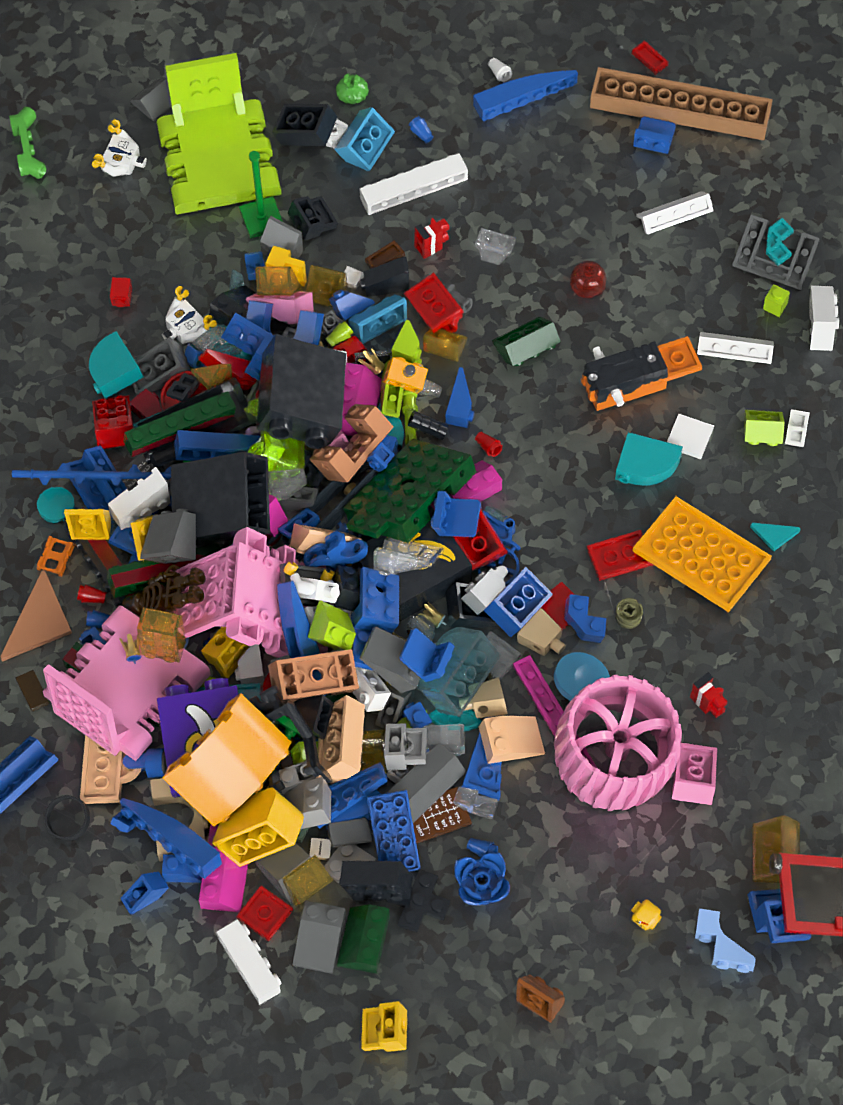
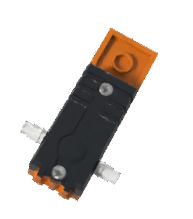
M688 336L657 346L655 341L650 342L648 345L644 344L639 348L635 347L630 351H622L607 357L601 352L600 347H595L592 350L595 360L584 365L581 383L586 387L589 401L593 402L596 411L614 405L622 406L624 402L666 389L667 381L702 370V365Z

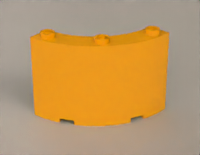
M239 694L227 703L222 713L216 719L219 722L213 731L208 729L197 741L199 746L191 753L187 751L170 764L163 776V779L213 826L220 822H226L230 818L231 813L241 806L253 793H258L262 789V783L275 769L280 760L288 755V748L291 744V741L242 694Z

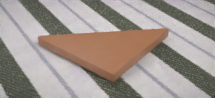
M45 570L41 571L0 656L2 662L72 634Z

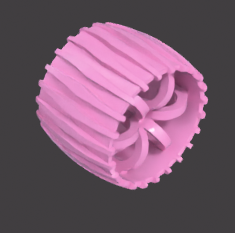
M613 675L605 679L600 678L593 684L585 686L573 697L561 715L554 740L555 763L559 768L560 778L562 781L564 780L570 793L573 792L579 797L581 802L584 801L593 805V808L597 809L599 807L607 809V811L622 809L624 811L633 806L637 807L655 796L664 787L675 770L680 756L682 738L677 710H674L670 698H666L658 686L654 687L647 683L648 681L645 679L633 678L632 675L627 677ZM609 710L619 713L623 712L619 725ZM595 712L604 720L607 731L591 733L576 740L578 727L588 715ZM631 717L641 721L628 728ZM645 731H651L652 736L657 741V758L644 743L636 739V736ZM603 742L607 756L612 758L607 774L593 767L580 752L584 747L593 743ZM630 749L637 751L647 762L648 770L643 776L640 775L634 778L616 777L620 760L624 761Z

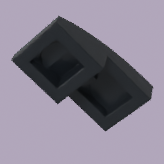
M183 373L178 382H173L166 396L184 402L200 386L201 379Z

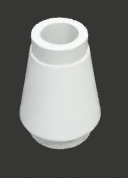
M492 58L489 61L488 66L498 81L506 82L511 78L512 71L509 66L496 58Z

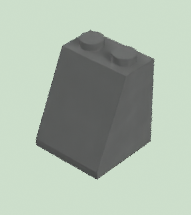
M177 509L174 513L172 511H162L160 515H153L140 559L163 564L196 560V514L189 513L187 509Z
M296 843L255 861L258 869L290 906L322 882L311 857Z

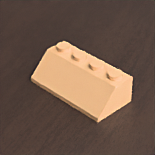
M348 695L334 703L325 739L318 738L317 752L319 763L331 775L332 779H347L358 773L361 767L365 705Z

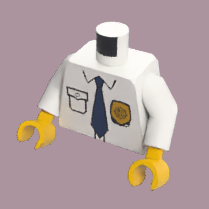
M113 120L112 124L115 128L109 125L108 130L117 134H113L103 156L96 154L93 157L92 166L94 168L100 166L104 172L113 177L124 174L130 175L135 166L144 168L147 159L140 156L137 143L123 129H119L120 122Z
M178 286L175 290L177 297L174 298L165 319L168 330L162 333L164 340L169 337L172 339L176 338L181 344L199 342L209 332L210 327L214 328L217 326V322L212 320L213 316L206 315L203 318L186 299L183 301L182 299L189 295V291L185 289L183 294H181L183 286Z
M288 561L284 567V572L290 575L291 581H294L300 598L314 601L322 600L328 603L336 602L339 596V585L332 581L335 574L334 571L330 570L328 573L324 569L320 580L302 578L298 573H295L299 566L294 562L291 564Z

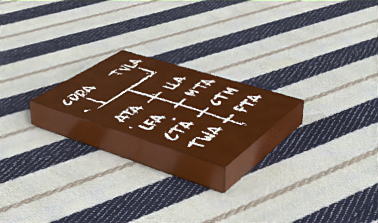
M458 787L447 790L413 823L416 844L472 824Z

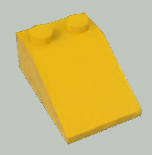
M64 509L71 539H110L111 517L109 510Z

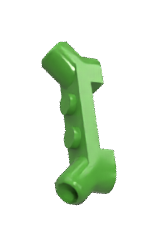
M24 107L18 114L9 116L14 137H21L24 154L17 155L21 176L31 175L40 179L46 173V165L32 157V155H35L34 146L29 143V141L33 140L31 131L28 130L36 120V113L32 108Z

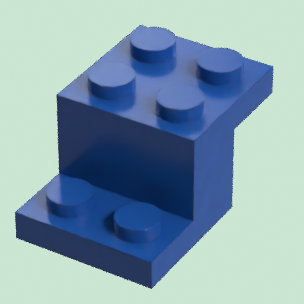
M780 889L750 891L747 894L756 932H768L771 943L805 941L811 938V934L785 932ZM794 899L796 921L807 922L802 899Z

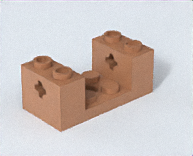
M355 404L349 408L344 418L357 434L351 438L346 448L326 446L314 450L310 461L327 480L348 483L367 460L368 456L394 427L376 406Z
M352 649L277 660L268 665L271 685H275L278 688L279 692L276 695L281 703L288 699L294 702L300 698L324 694L340 695L359 689ZM313 670L320 671V680H315L313 678Z

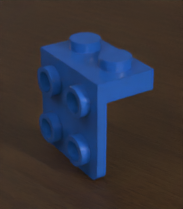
M642 117L639 128H636L633 147L668 154L676 128L675 123Z
M438 491L437 498L434 500V516L431 518L432 528L439 536L474 537L477 532L481 502L476 499H451L445 491Z
M415 628L411 630L399 658L420 678L428 682L439 679L444 675L446 665L452 658L455 646L450 641L435 645Z

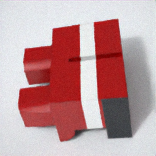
M432 218L430 225L423 227L420 224L415 227L414 247L424 259L440 251L443 243L449 240V235L446 232L449 230V224L444 218L437 222Z
M708 672L693 683L690 698L705 714L710 711L717 718L725 712V706L728 701L722 696L724 689L720 687L715 688L712 685L713 677Z

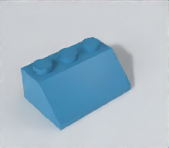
M373 107L363 109L358 112L334 150L346 162L370 171L395 131Z
M395 294L384 298L382 302L375 306L368 307L364 312L353 315L348 320L353 336H357L364 344L406 321L407 300Z

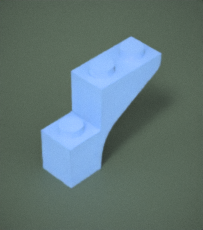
M699 909L695 939H699V941L704 943L715 942L712 965H716L719 969L734 968L743 973L753 971L755 957L722 932L719 924L720 912Z

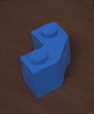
M570 594L565 604L564 620L568 625L572 626L581 640L601 643L605 637L607 618L588 616L589 597Z

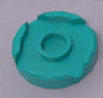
M51 487L39 496L37 509L44 520L58 523V521H64V509H75V500L71 492L66 488Z

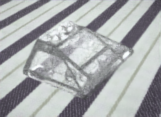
M387 537L384 540L383 548L377 547L374 551V570L379 571L378 573L382 575H390V573L395 574L432 567L444 552V548L413 541L406 543Z

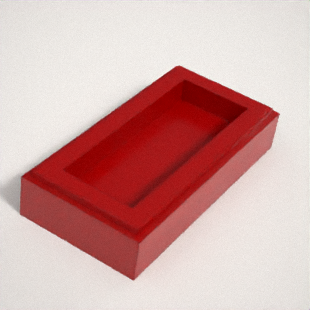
M646 41L632 49L631 54L655 75L668 66V61Z

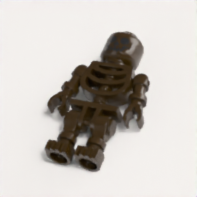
M173 564L166 571L160 572L159 576L150 578L148 586L144 588L143 593L139 592L127 596L123 600L122 606L139 618L145 617L144 621L149 625H155V623L158 625L164 623L174 624L175 621L170 618L173 615H177L174 613L176 608L179 609L186 604H195L204 600V592L198 585L205 583L206 576L201 569L196 567L190 569V574L185 577L180 576L181 574L176 572L180 567ZM189 586L188 592H185L184 594L181 593L184 592L185 589Z

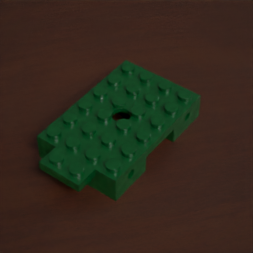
M412 439L387 464L386 469L380 471L344 507L348 519L347 528L350 531L376 539L383 535L409 543L431 520L427 507L437 498L438 491H445L447 494L455 495L475 475L476 469L472 456L467 453Z

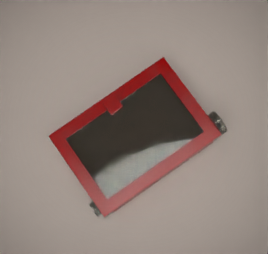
M788 853L771 854L769 870L772 874H779L785 932L843 936V858Z

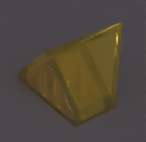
M218 364L191 369L192 374L207 389L232 378L231 364Z

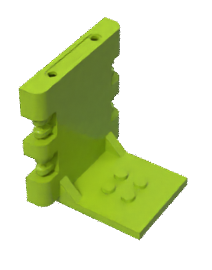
M237 53L165 66L173 114L160 117L157 120V128L161 147H166L170 150L165 157L167 175L176 179L171 187L176 215L256 200L252 163L249 160V153L252 151H257L260 154L259 168L263 198L282 195L277 170L275 167H272V164L267 162L270 157H273L270 140L261 133L263 128H266L261 102L256 99L243 101Z

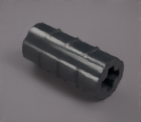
M416 411L412 412L408 420L407 426L440 440L444 439L448 431L447 424Z

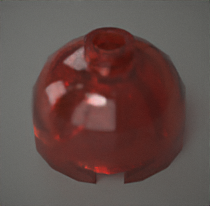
M594 261L581 262L572 270L570 286L574 289L576 295L583 298H593L594 295L603 293L606 288V273Z

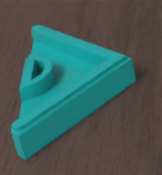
M762 523L750 524V528L773 552L801 530L799 527Z

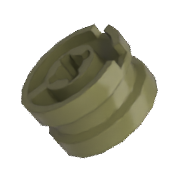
M622 599L616 607L615 619L617 623L626 629L637 627L642 620L643 607L636 599Z

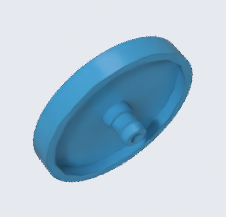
M581 652L565 655L558 662L554 670L555 685L559 692L569 701L585 686L593 684L600 678L610 677L608 670L600 660L592 655Z

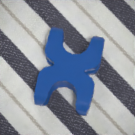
M335 531L325 537V544H315L305 552L304 564L309 567L326 565L328 573L330 570L335 572L338 565L346 567V564H355L367 555L368 545L367 542L360 539L346 542L345 534Z

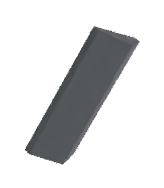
M439 742L426 754V764H416L387 793L407 790L412 821L414 823L467 771L457 757Z

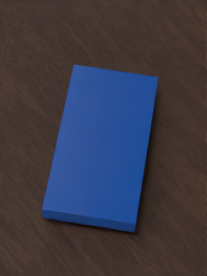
M407 790L368 796L367 800L378 861H401L409 872L421 869Z

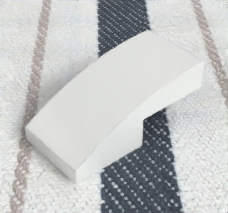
M791 409L785 444L804 447L809 412Z

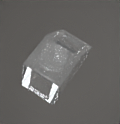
M304 468L268 471L269 494L275 496L278 501L288 500L307 484Z

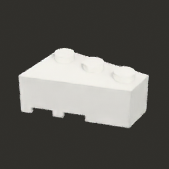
M811 286L809 298L810 335H812L810 350L832 351L835 329L839 328V318H836L838 316V306H835L837 305V294H834L833 286Z
M156 467L151 470L153 474L145 480L139 479L137 481L138 485L131 491L126 489L108 503L110 514L121 530L131 527L130 523L150 516L157 510L166 508L171 503L168 484Z

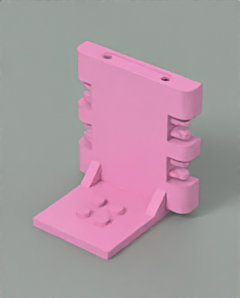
M248 527L239 530L234 537L233 545L176 570L177 573L181 574L180 576L185 577L190 574V569L194 567L199 568L204 572L206 581L204 584L198 585L204 592V600L202 602L189 603L182 608H176V611H174L177 615L171 617L175 623L170 624L169 639L176 643L212 627L222 626L226 627V635L229 638L245 645L253 646L261 643L262 647L265 648V652L276 658L289 655L282 629L277 584L280 583V564H287L290 561L291 564L294 562L297 565L305 566L304 562L299 563L295 559L296 550L287 545L270 550L269 546L266 545L267 536ZM326 565L319 566L317 568L326 569ZM189 586L185 589L184 592L181 593L184 594L185 592H188ZM317 642L320 653H328V647Z
M118 606L102 624L103 631L99 634L107 643L104 645L97 640H94L91 644L86 642L76 653L77 660L74 663L76 667L82 670L80 673L71 668L66 671L67 674L62 671L59 672L49 664L43 669L47 687L43 690V695L51 701L54 713L114 756L119 751H122L136 761L153 742L149 732H152L154 727L146 720L150 718L154 722L160 723L157 698L166 697L164 689L169 686L187 684L189 691L196 692L211 674L209 667L203 661L125 607ZM127 634L132 635L133 642L137 639V635L140 634L139 651L142 658L137 660L136 664H134V661L129 662L126 660V652L119 640L121 638L123 642L128 644Z

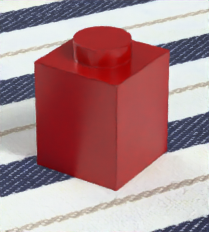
M112 277L110 290L112 306H130L132 294L131 279Z

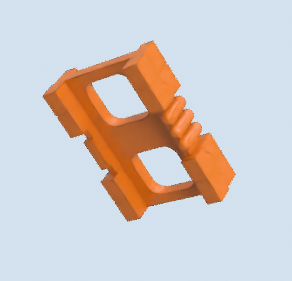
M49 536L42 554L43 557L40 556L37 563V570L41 571L42 569L62 577L66 569V562L69 556L71 557L75 547L73 542H66ZM58 542L66 545L62 553L52 551L54 543ZM48 559L59 561L56 569L45 567Z

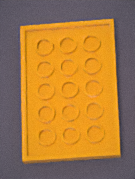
M675 496L633 547L634 553L727 612H730L772 557L677 496Z

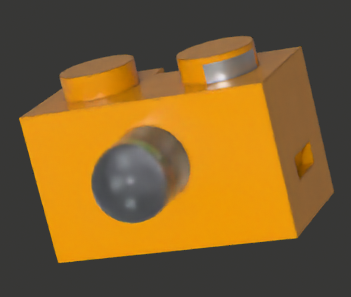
M393 357L388 361L383 383L395 387L399 386L404 390L418 394L423 390L428 369L424 368L420 363H409L402 357Z

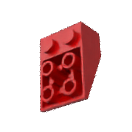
M120 395L108 399L101 398L92 401L97 445H101L103 449L125 446L124 433L134 429L129 395Z

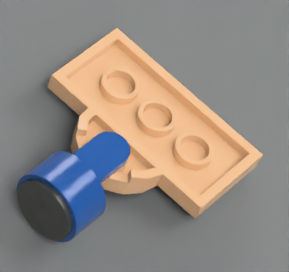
M85 735L80 800L85 804L120 803L122 784L134 780L141 771H146L149 779L163 778L167 770L164 748L147 749L146 753H143L135 761L122 751H119L114 756Z

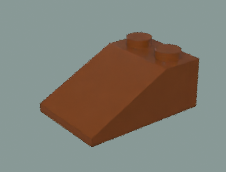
M527 975L519 978L517 981L516 1001L551 1023L565 1002L563 992L555 987L547 986L546 982L538 976Z

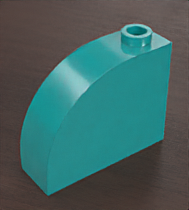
M117 331L102 339L91 353L89 370L95 381L92 385L97 394L101 393L105 399L144 377Z
M628 432L616 469L615 480H619L624 484L631 483L642 486L658 484L669 478L677 469L682 456L683 446Z

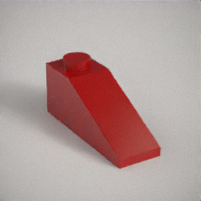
M206 349L199 356V361L223 380L227 381L235 377L240 383L242 390H249L257 382V379L244 372L250 363L248 360L211 349Z

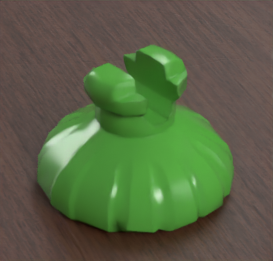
M345 74L336 86L337 97L347 104L362 102L368 95L367 82L357 74Z

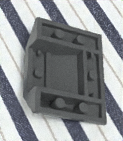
M751 214L732 266L801 290L820 238L794 230L792 235L782 241L790 250L792 256L777 266L766 255L768 228L774 223Z

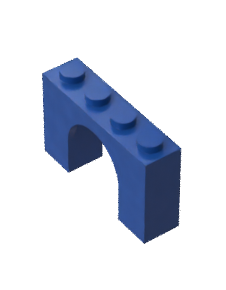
M249 300L246 319L271 333L270 322L273 304ZM300 310L297 331L293 339L319 346L324 314Z

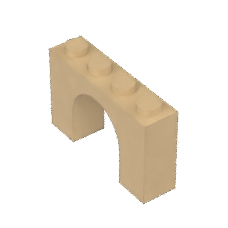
M163 778L150 780L154 806L172 803L187 805L194 812L193 821L188 828L208 842L209 836H205V830L209 829L208 820L183 797L173 798L170 785ZM156 840L159 861H163V855H174L171 851L167 852L162 847V844Z

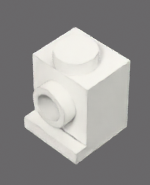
M337 119L326 146L335 149L347 131L348 125Z

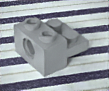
M406 723L386 724L384 751L386 769L407 770V765L426 764L427 729L406 728Z

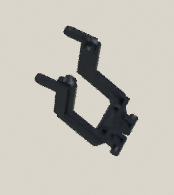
M275 685L260 693L262 701L257 696L249 699L270 722L284 715L290 717L304 741L307 765L303 768L306 775L321 776L327 783H330L332 781L331 775L319 763L315 736L294 702L288 699L281 703L276 695L279 690ZM277 765L267 777L269 788H274L285 797L282 794L285 785L280 780Z

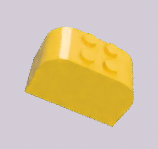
M267 788L251 795L231 813L230 818L226 822L219 823L212 844L241 867L295 845L304 815L274 788Z

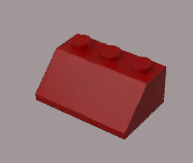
M481 508L476 535L474 537L453 536L471 562L472 570L493 563L508 553V550Z

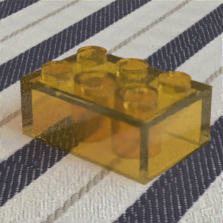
M143 608L137 626L141 654L149 659L159 658L169 663H180L186 644L182 615Z

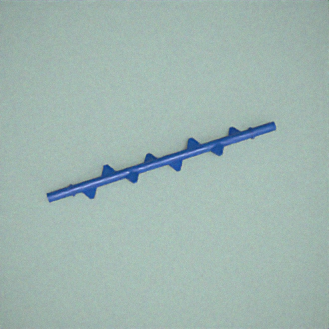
M62 463L57 471L12 470V478H39L43 485H47L51 478H74L77 484H81L85 479H110L114 486H118L122 479H146L153 474L152 472H140L135 464L128 472L104 471L101 466H97L94 471H69L65 463ZM168 467L165 472H160L165 480H170L171 467Z

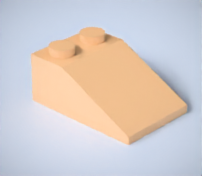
M497 716L484 718L479 725L488 764L545 754L536 717Z

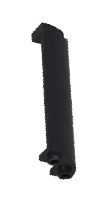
M233 377L188 398L184 402H179L133 424V427L142 426L227 391L236 406L235 415L198 430V432L231 434L257 422L251 405L245 398L240 383ZM175 440L146 451L143 455L147 464L152 463L154 468H158L175 460Z

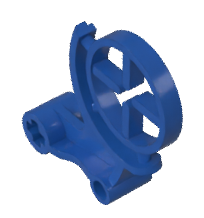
M483 511L503 544L511 547L510 549L506 548L508 550L507 554L516 562V570L507 568V574L513 575L511 579L505 582L507 586L519 574L520 570L519 560L514 551H519L521 548L512 541V536L515 533V521L508 518L502 522ZM506 554L500 557L498 561L499 566L503 564ZM494 562L486 565L491 568H496V564ZM480 568L477 569L478 575L481 573Z

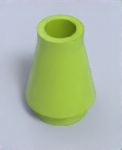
M344 321L339 323L325 340L333 347L350 338L353 331Z

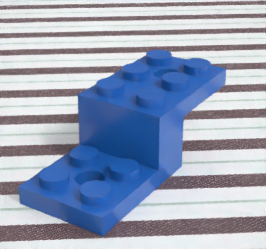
M235 313L221 338L253 356L244 372L260 381L262 353L274 335Z
M366 567L360 570V604L351 614V622L356 632L352 645L355 667L374 671L359 659L373 627H378L392 634L399 625V575ZM376 586L380 587L383 593L379 592Z

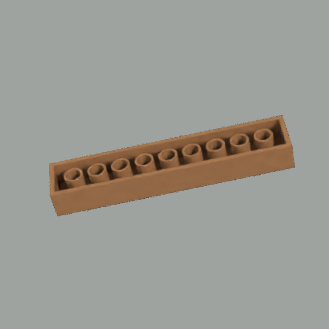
M598 67L591 93L590 108L641 118L649 117L684 126L765 140L773 99Z

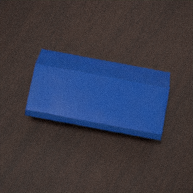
M101 445L84 450L82 459L66 463L69 471H94L97 466H101L104 471H116ZM69 478L87 509L109 510L108 503L127 489L122 480L118 486H114L110 479H85L81 484H77L74 478ZM110 514L111 522L115 521Z
M29 736L0 763V814L58 761V758L53 753L46 751L38 739Z

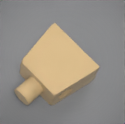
M542 608L517 633V642L543 656L551 649L561 654L566 647L559 640L562 636V629Z
M499 678L471 686L469 688L471 697L460 700L462 711L474 709L476 718L508 714Z

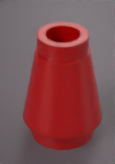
M479 432L475 437V441L488 456L496 457L503 448L499 440L483 432Z
M87 584L85 586L80 585L77 600L81 601V603H104L106 592Z

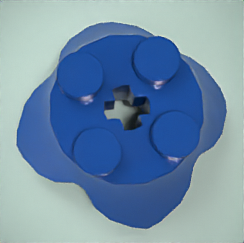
M487 853L479 860L471 857L456 860L454 873L460 886L458 890L459 896L463 902L475 906L487 905L498 902L509 894L510 884L505 879L506 866L500 853ZM485 879L486 884L480 885L479 881Z

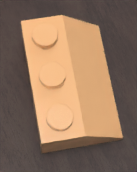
M294 524L289 546L295 548L297 553L305 554L315 544H325V537L335 531ZM341 532L345 534L346 542H351L355 539L362 540L359 537Z

